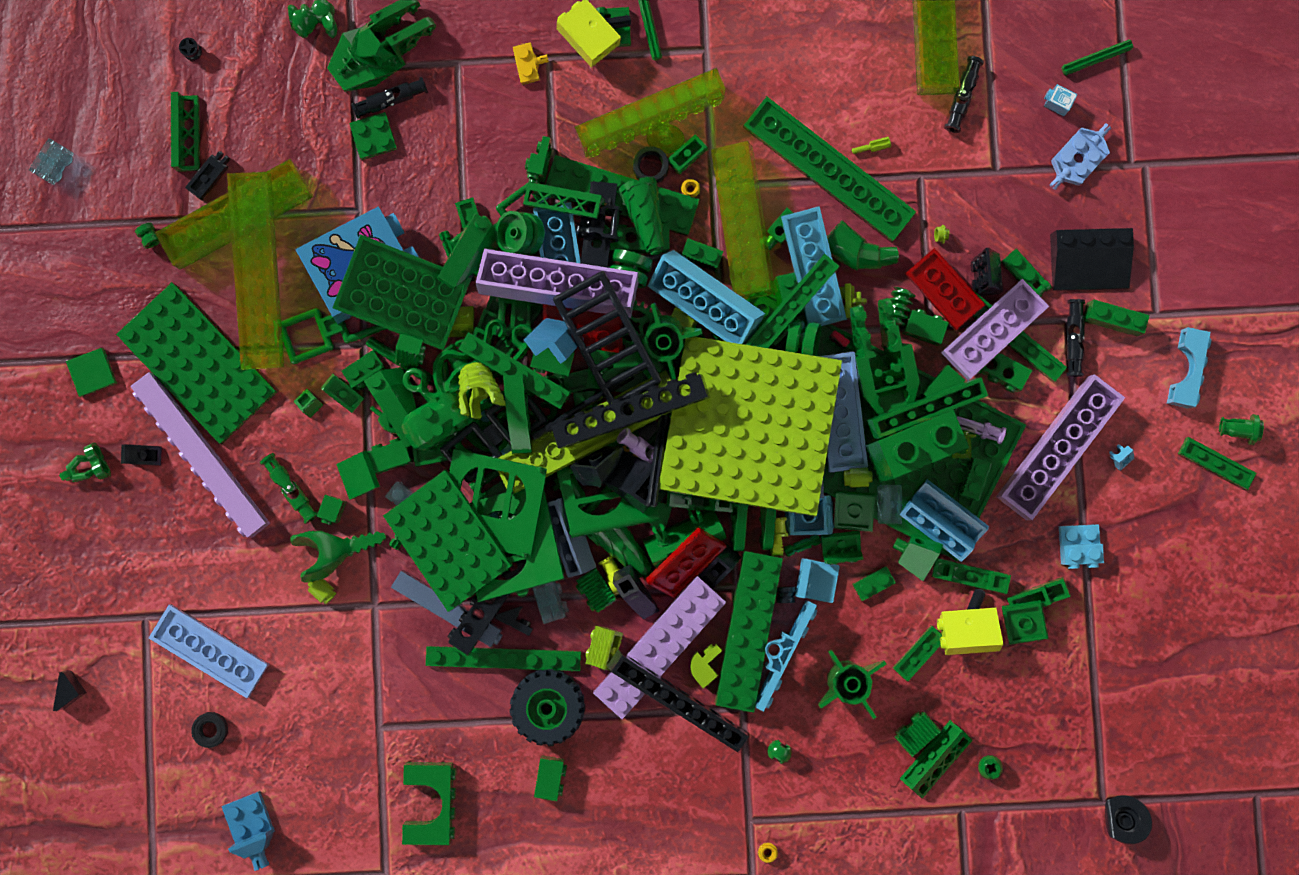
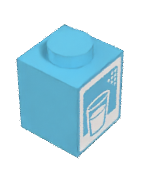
M1057 84L1053 89L1047 91L1044 97L1047 100L1044 107L1065 116L1078 94Z

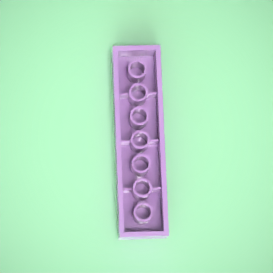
M484 249L476 286L478 294L556 306L553 301L554 296L603 271L606 273L628 317L631 318L638 287V272ZM601 281L562 302L566 308L574 309L606 292ZM608 299L587 311L607 314L615 310L612 301Z
M1095 374L1087 376L996 497L1025 520H1033L1125 397Z
M696 576L626 655L661 676L726 602ZM612 672L607 675L593 692L621 719L645 695V693Z

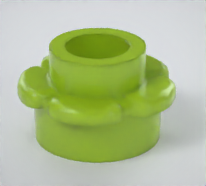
M945 225L935 228V241L944 244L945 240L949 239V229H946Z

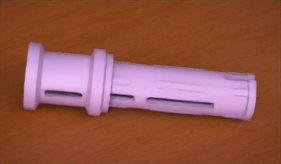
M956 416L962 430L978 434L982 439L988 438L997 441V444L1003 442L1006 428L991 426L988 422L982 424Z

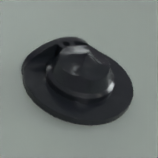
M1127 795L1115 796L1106 801L1105 822L1107 832L1111 838L1121 843L1132 845L1144 841L1149 836L1152 829V818L1148 809L1141 801Z

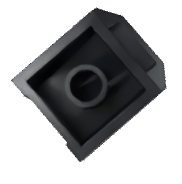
M605 446L577 460L570 466L576 480L583 486L590 485L600 488L613 474L622 457L624 448Z

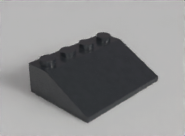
M1133 228L1056 230L1050 234L1053 291L1130 288L1134 251Z

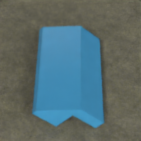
M550 318L544 319L524 339L535 356L549 348L560 364L567 360L578 347L565 322Z
M928 479L914 493L900 513V516L933 541L943 544L942 548L961 562L974 550L976 542L989 529L986 523Z

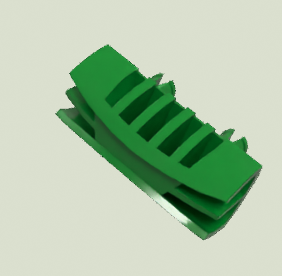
M694 507L696 514L694 515L689 510L688 515L690 518L666 529L663 524H659L660 531L654 526L652 529L654 534L642 540L655 569L698 527L721 541L727 538L715 511L705 510L701 512L699 508Z

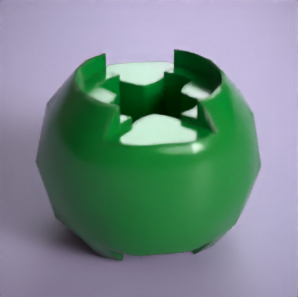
M775 740L769 745L767 753L771 759L776 758L780 764H784L791 758L792 750L787 744L784 746L780 740Z
M987 755L979 761L978 771L984 779L995 780L1002 774L1003 764L998 757ZM988 764L994 767L993 771L987 768Z

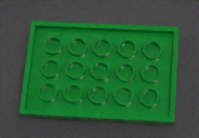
M360 234L332 308L393 332L423 339V343L444 350L471 278L468 277L456 288L452 289L437 279L443 268L442 266Z
M447 470L441 472L383 515L448 612L454 610L513 566Z

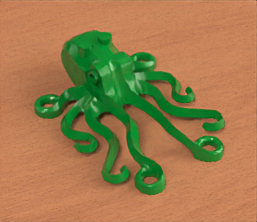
M494 319L486 325L483 341L488 344L491 343L493 326L500 327L499 338L506 336L507 327L502 320ZM519 324L511 331V341L519 349L513 359L518 362L522 360L530 349L526 342H521L517 338L519 331H527L530 334L534 330L526 324ZM463 339L455 342V346L459 347ZM445 350L437 355L433 365V380L437 390L436 393L428 390V376L424 370L410 368L403 375L405 388L411 392H420L428 402L406 415L401 426L404 436L415 450L427 451L446 439L453 438L471 422H476L482 430L492 424L490 421L483 422L481 419L471 417L469 399L472 388L466 392L470 416H464L460 413L459 375L461 369L469 363L457 367L450 374L447 381L444 382L442 379L444 360L448 358L466 359L469 357L466 353ZM490 368V372H492L493 376L499 374L498 372ZM553 373L544 376L549 380H557L559 385L565 388L563 378L555 377ZM417 374L420 376L421 383L418 386L410 384L411 375ZM526 390L527 394L530 397L535 396L534 393L530 392L529 390ZM490 396L480 402L481 412L493 405ZM547 401L541 402L542 408L548 407L551 411L550 415L546 416L548 421L554 420L557 415L556 406ZM506 408L496 416L502 424L507 419ZM528 409L530 418L538 420L534 413ZM474 431L466 436L475 447L491 453ZM503 439L496 447L501 451L507 446L508 442ZM461 441L454 446L457 450L474 453L464 448Z

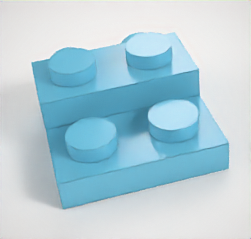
M1099 524L1059 526L1061 565H1067L1068 569L1080 568L1079 564H1087V568L1099 567V563H1104L1103 544H1100Z

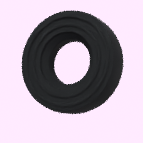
M204 713L194 721L191 729L192 737L201 747H216L225 740L228 734V724L225 718L218 713ZM208 722L215 724L217 727L216 735L211 738L206 737L203 733V726Z

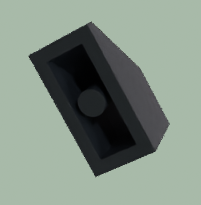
M727 544L726 548L698 577L713 589L735 567L742 557Z

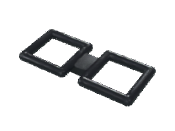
M527 394L528 407L538 418V420L531 424L532 434L543 426L548 419ZM494 404L485 411L486 417L492 424L484 430L476 422H471L441 446L440 451L451 463L453 453L450 449L472 431L475 432L493 454L491 457H501L502 453L496 445L505 439L511 446L509 431L495 415L504 406ZM478 467L465 476L464 480L467 483H471L477 478Z

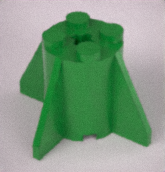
M653 303L651 308L654 319L648 324L645 338L641 341L649 356L660 362L667 361L673 380L677 378L674 359L681 352L684 339L702 334V329L683 327L675 316L662 315L656 304Z
M832 650L828 651L834 666L827 674L829 690L818 703V706L823 708L836 698L847 704L857 705L861 703L872 719H875L876 715L866 702L872 689L870 675L885 666L886 662L882 660L861 667L849 660L840 662Z

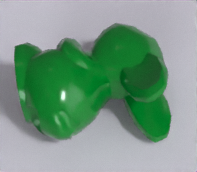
M314 0L311 8L306 4H302L300 6L301 9L294 5H288L291 28L300 37L307 38L314 31L318 23L323 24L330 38L336 37L338 29L334 19L335 8L329 1Z

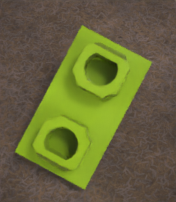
M851 283L839 289L841 298L845 299L844 310L846 318L851 321L850 308L855 307V305L862 306V304H867V299L861 298V292H856L855 298L854 286H851Z

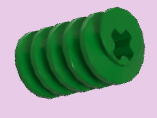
M893 287L895 290L891 292V296L894 298H889L893 307H895L893 319L897 326H906L902 322V319H908L904 312L911 311L906 306L913 305L909 298H915L916 295L907 289Z

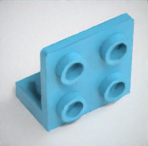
M802 558L795 596L833 603L840 566Z

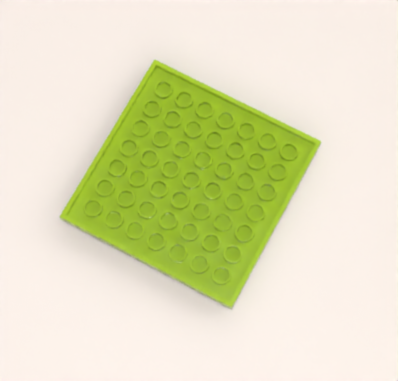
M694 336L686 338L678 381L686 379L685 376L690 373L697 372V375L702 374L710 398L672 411L660 476V490L816 517L842 360ZM683 386L681 389L682 395L687 396L690 394V386Z

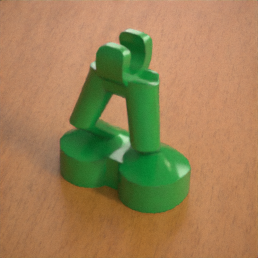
M93 442L85 446V455H77L66 466L67 470L59 474L62 481L72 480L76 483L87 480L93 475L100 480L111 476L110 469L106 461L103 460L104 456L97 443ZM80 462H90L92 467L90 470L79 473L77 470Z

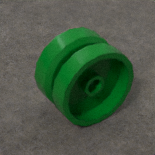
M518 211L504 213L499 218L495 231L496 241L501 250L522 255L536 253L541 248L545 235L544 225L537 215Z
M613 249L611 261L614 265H610L608 268L638 272L637 288H646L648 277L644 273L651 272L653 261L635 252Z
M794 319L789 327L786 351L817 356L821 338V323L810 322L805 330L804 321Z

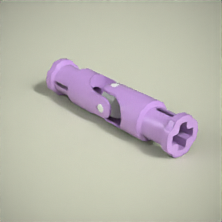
M624 428L619 433L617 442L619 444L623 443L629 448L630 452L652 464L654 447L643 438L632 434L629 428Z

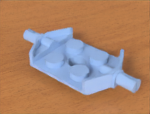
M1105 123L1099 131L1080 128L1051 160L1056 172V178L1050 183V187L1056 182L1057 184L1053 187L1054 190L1063 182L1074 185H1081L1110 153L1104 138L1108 131L1111 130L1110 126L1105 130L1108 124ZM1075 154H1080L1083 157L1082 163L1074 160Z

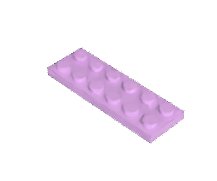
M1022 279L953 341L942 354L969 381L1049 306Z

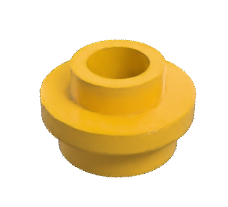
M688 179L683 182L681 191L684 195L696 197L700 192V185L696 180ZM689 186L694 187V191L689 192L687 188Z
M767 842L759 847L758 855L763 862L771 863L777 858L778 851L774 844ZM770 849L771 854L765 855L764 851Z

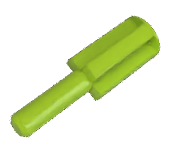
M889 137L873 140L868 145L852 148V153L856 154L868 150L875 152L891 148V142Z

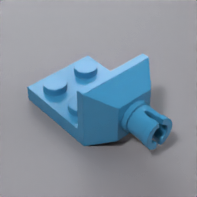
M258 791L223 805L222 810L235 844L228 848L229 852L244 859L249 857L254 871L268 866L269 861L266 858L265 849L268 848L275 830L261 792Z

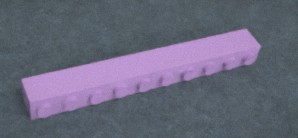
M148 372L130 387L134 391L132 393L139 402H143L146 406L144 410L147 414L157 420V427L167 433L169 436L167 437L168 441L174 447L177 446L180 450L179 455L181 458L191 464V471L197 477H201L204 481L202 485L207 491H211L214 494L215 502L220 507H224L227 511L225 514L232 522L235 521L238 525V532L243 537L253 538L270 524L268 519L153 373Z

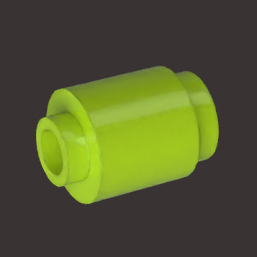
M867 467L844 470L845 486L850 488L868 487L869 483L872 482V471H868Z
M325 579L308 583L309 589L307 591L325 605L337 594Z

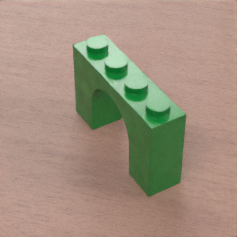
M406 762L404 764L403 785H426L432 787L441 797L442 810L438 817L430 821H405L402 825V845H450L452 839H455V827H452V819L456 817V808L453 807V800L456 799V788H453V780H456V768H453V762Z

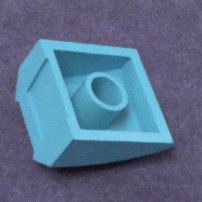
M824 496V498L819 499L816 517L785 511V517H787L785 525L788 534H832L834 525L831 496Z

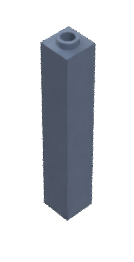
M405 570L400 571L391 586L392 589L456 627L460 625L459 618L464 611L468 612L470 610L460 604L454 610L448 612L430 585ZM474 612L473 618L475 620L483 619L482 616ZM491 622L479 641L489 647H492L493 644L497 645L503 636L500 634L502 628ZM467 626L463 628L464 632L469 635L473 634L472 627Z

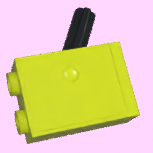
M582 0L581 2L577 1L569 12H564L558 17L556 29L592 68L620 45L621 36L614 29L630 27L631 18L629 15L604 19L588 0Z
M982 589L974 590L967 610L943 611L940 618L937 619V628L942 633L940 645L941 649L945 650V655L996 652L1001 650L1003 640L997 609H980L986 595Z

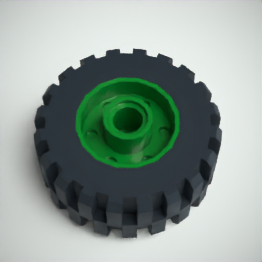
M537 670L527 675L518 684L510 700V716H512V724L514 727H517V732L520 736H525L528 742L531 743L533 741L539 746L543 744L554 746L556 743L561 744L565 742L566 739L574 735L584 717L585 698L581 692V687L573 680V677L564 674L560 670ZM543 704H550L552 706V710H545Z

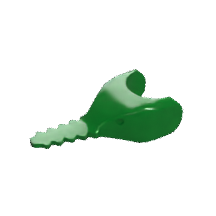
M307 531L291 536L290 540L293 546H309L319 552L316 563L300 574L301 581L309 583L330 576L348 556L352 557L354 552L360 553L361 549L374 548L375 544L381 545L386 536L378 531L374 535L369 532L367 536L361 534L359 538L353 536L352 539H342L323 531Z

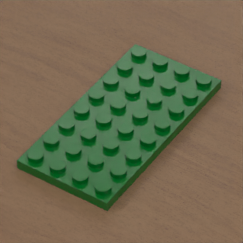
M173 282L116 334L219 444H223L277 393L273 386Z

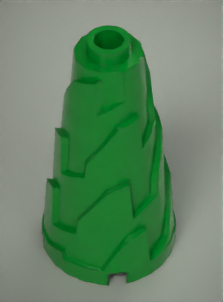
M654 177L639 178L640 182L636 183L634 180L629 181L619 188L623 204L628 210L631 221L634 222L638 237L642 240L646 252L651 253V255H658L662 253L664 248L662 233L664 230L660 216L661 208L658 199L657 181Z
M612 508L611 510H608L605 514L610 513V512L613 511L615 508ZM628 527L587 535L597 546L600 545L624 567L631 564L639 578L643 577L645 579L653 572L651 569L652 564L645 556L644 550L633 538V534Z

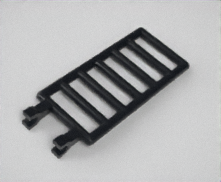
M601 271L554 296L553 301L609 405H611L613 400L622 398V400L629 399L630 394L636 392L643 394L648 391V388L662 383L656 367L605 272ZM601 281L606 292L567 311L562 301ZM608 299L612 301L615 310L579 329L576 328L572 318ZM620 316L625 327L589 346L585 345L581 336ZM627 334L630 335L634 345L598 364L595 363L591 353ZM637 351L639 352L643 360L642 363L605 382L600 373L601 370ZM648 369L652 380L614 399L610 388ZM628 405L626 407V414L632 415L634 411Z

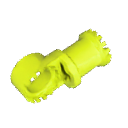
M787 517L776 518L773 550H770L772 556L783 555L782 537L788 536L785 525Z
M610 556L598 564L602 565L607 574V583L613 594L617 596L619 592L613 584L614 572L620 569L614 561V556Z

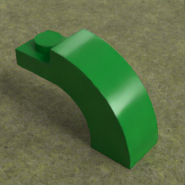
M636 352L611 365L610 369L609 367L603 369L600 373L606 382L619 372L631 369L642 363L643 360L639 352ZM650 356L657 371H660L663 365ZM648 369L640 372L646 380L651 378Z
M669 491L667 493L666 506L687 509H695L694 507H697L700 510L733 512V502Z

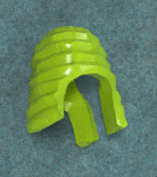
M473 362L461 369L458 383L460 384L459 408L462 415L470 416L466 392L471 388L472 393L469 399V406L472 418L481 419L480 402L489 396L493 404L506 406L504 395L493 378L490 368L482 363Z

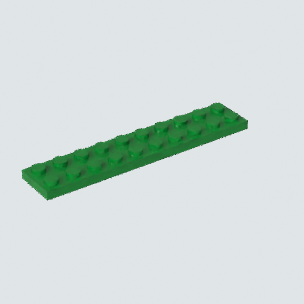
M766 96L743 125V128L889 241L893 242L917 212Z

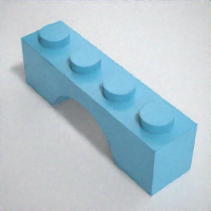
M1189 327L1181 330L1178 349L1186 355L1189 362V371L1184 380L1170 385L1167 404L1184 408H1194L1198 405L1200 401V386L1204 382L1203 369L1208 362L1206 354L1207 349L1211 345V332Z

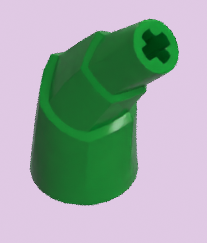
M843 220L827 236L831 256L856 271L858 269H881L882 266L898 263L899 253L897 247H880L879 245L868 243L865 238Z

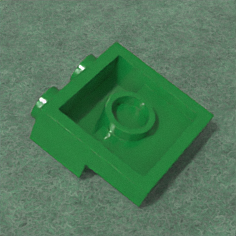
M543 136L542 142L538 141L536 152L538 154L531 153L530 158L526 159L525 170H527L526 174H528L529 182L545 184L553 150L550 137Z

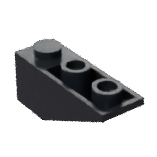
M631 564L614 572V586L621 597L642 619L660 611Z

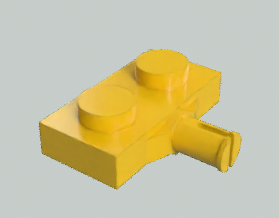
M531 42L514 46L513 52L521 84L540 81L539 65L549 63L548 55L536 57Z

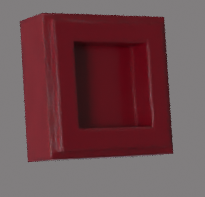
M836 330L828 337L841 349H844L850 343L847 338Z

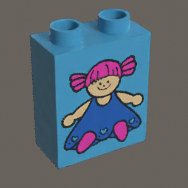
M379 206L295 249L337 324L352 317L332 307L360 234L418 257L413 246L405 250L402 249L397 240V237L404 234L402 226L394 213L384 217Z

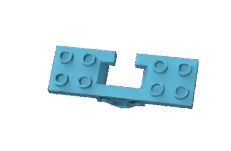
M805 600L789 634L781 631V639L770 641L766 645L765 652L769 663L766 662L764 666L770 672L757 696L755 705L757 709L764 712L765 708L769 709L774 699L772 694L774 690H779L782 684L780 678L800 638L806 636L809 630L807 624L809 620H814L818 611L815 609L817 605ZM772 644H776L780 648L779 653L774 656L768 650Z

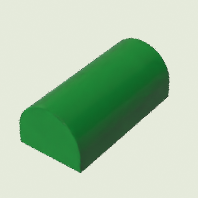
M695 134L668 158L669 165L680 175L704 154L708 147Z

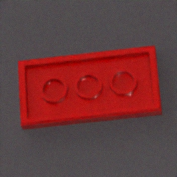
M935 248L905 273L955 331L985 306L984 302Z
M698 527L646 578V582L675 598L726 548V545L723 541Z

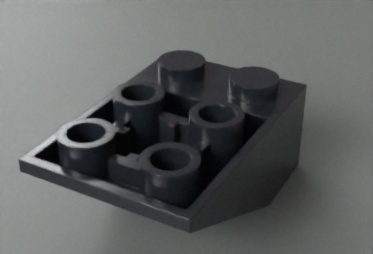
M985 248L971 261V272H974L975 279L972 281V288L980 296L999 295L1003 292L1000 253L990 248Z
M623 451L616 469L604 485L644 513L648 508L646 504L652 464Z

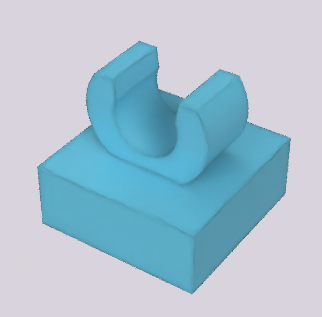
M1118 444L1117 450L1120 453L1114 454L1110 451L1109 454L1111 459L1114 460L1115 467L1121 471L1135 458L1133 449L1129 446L1123 448V446Z

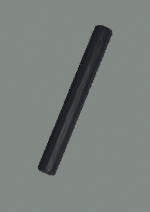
M661 415L658 418L646 504L652 508H656L658 505L660 476L669 416Z

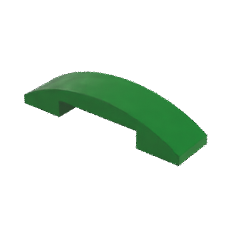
M939 558L934 563L931 576L1004 594L1008 593L1011 575Z

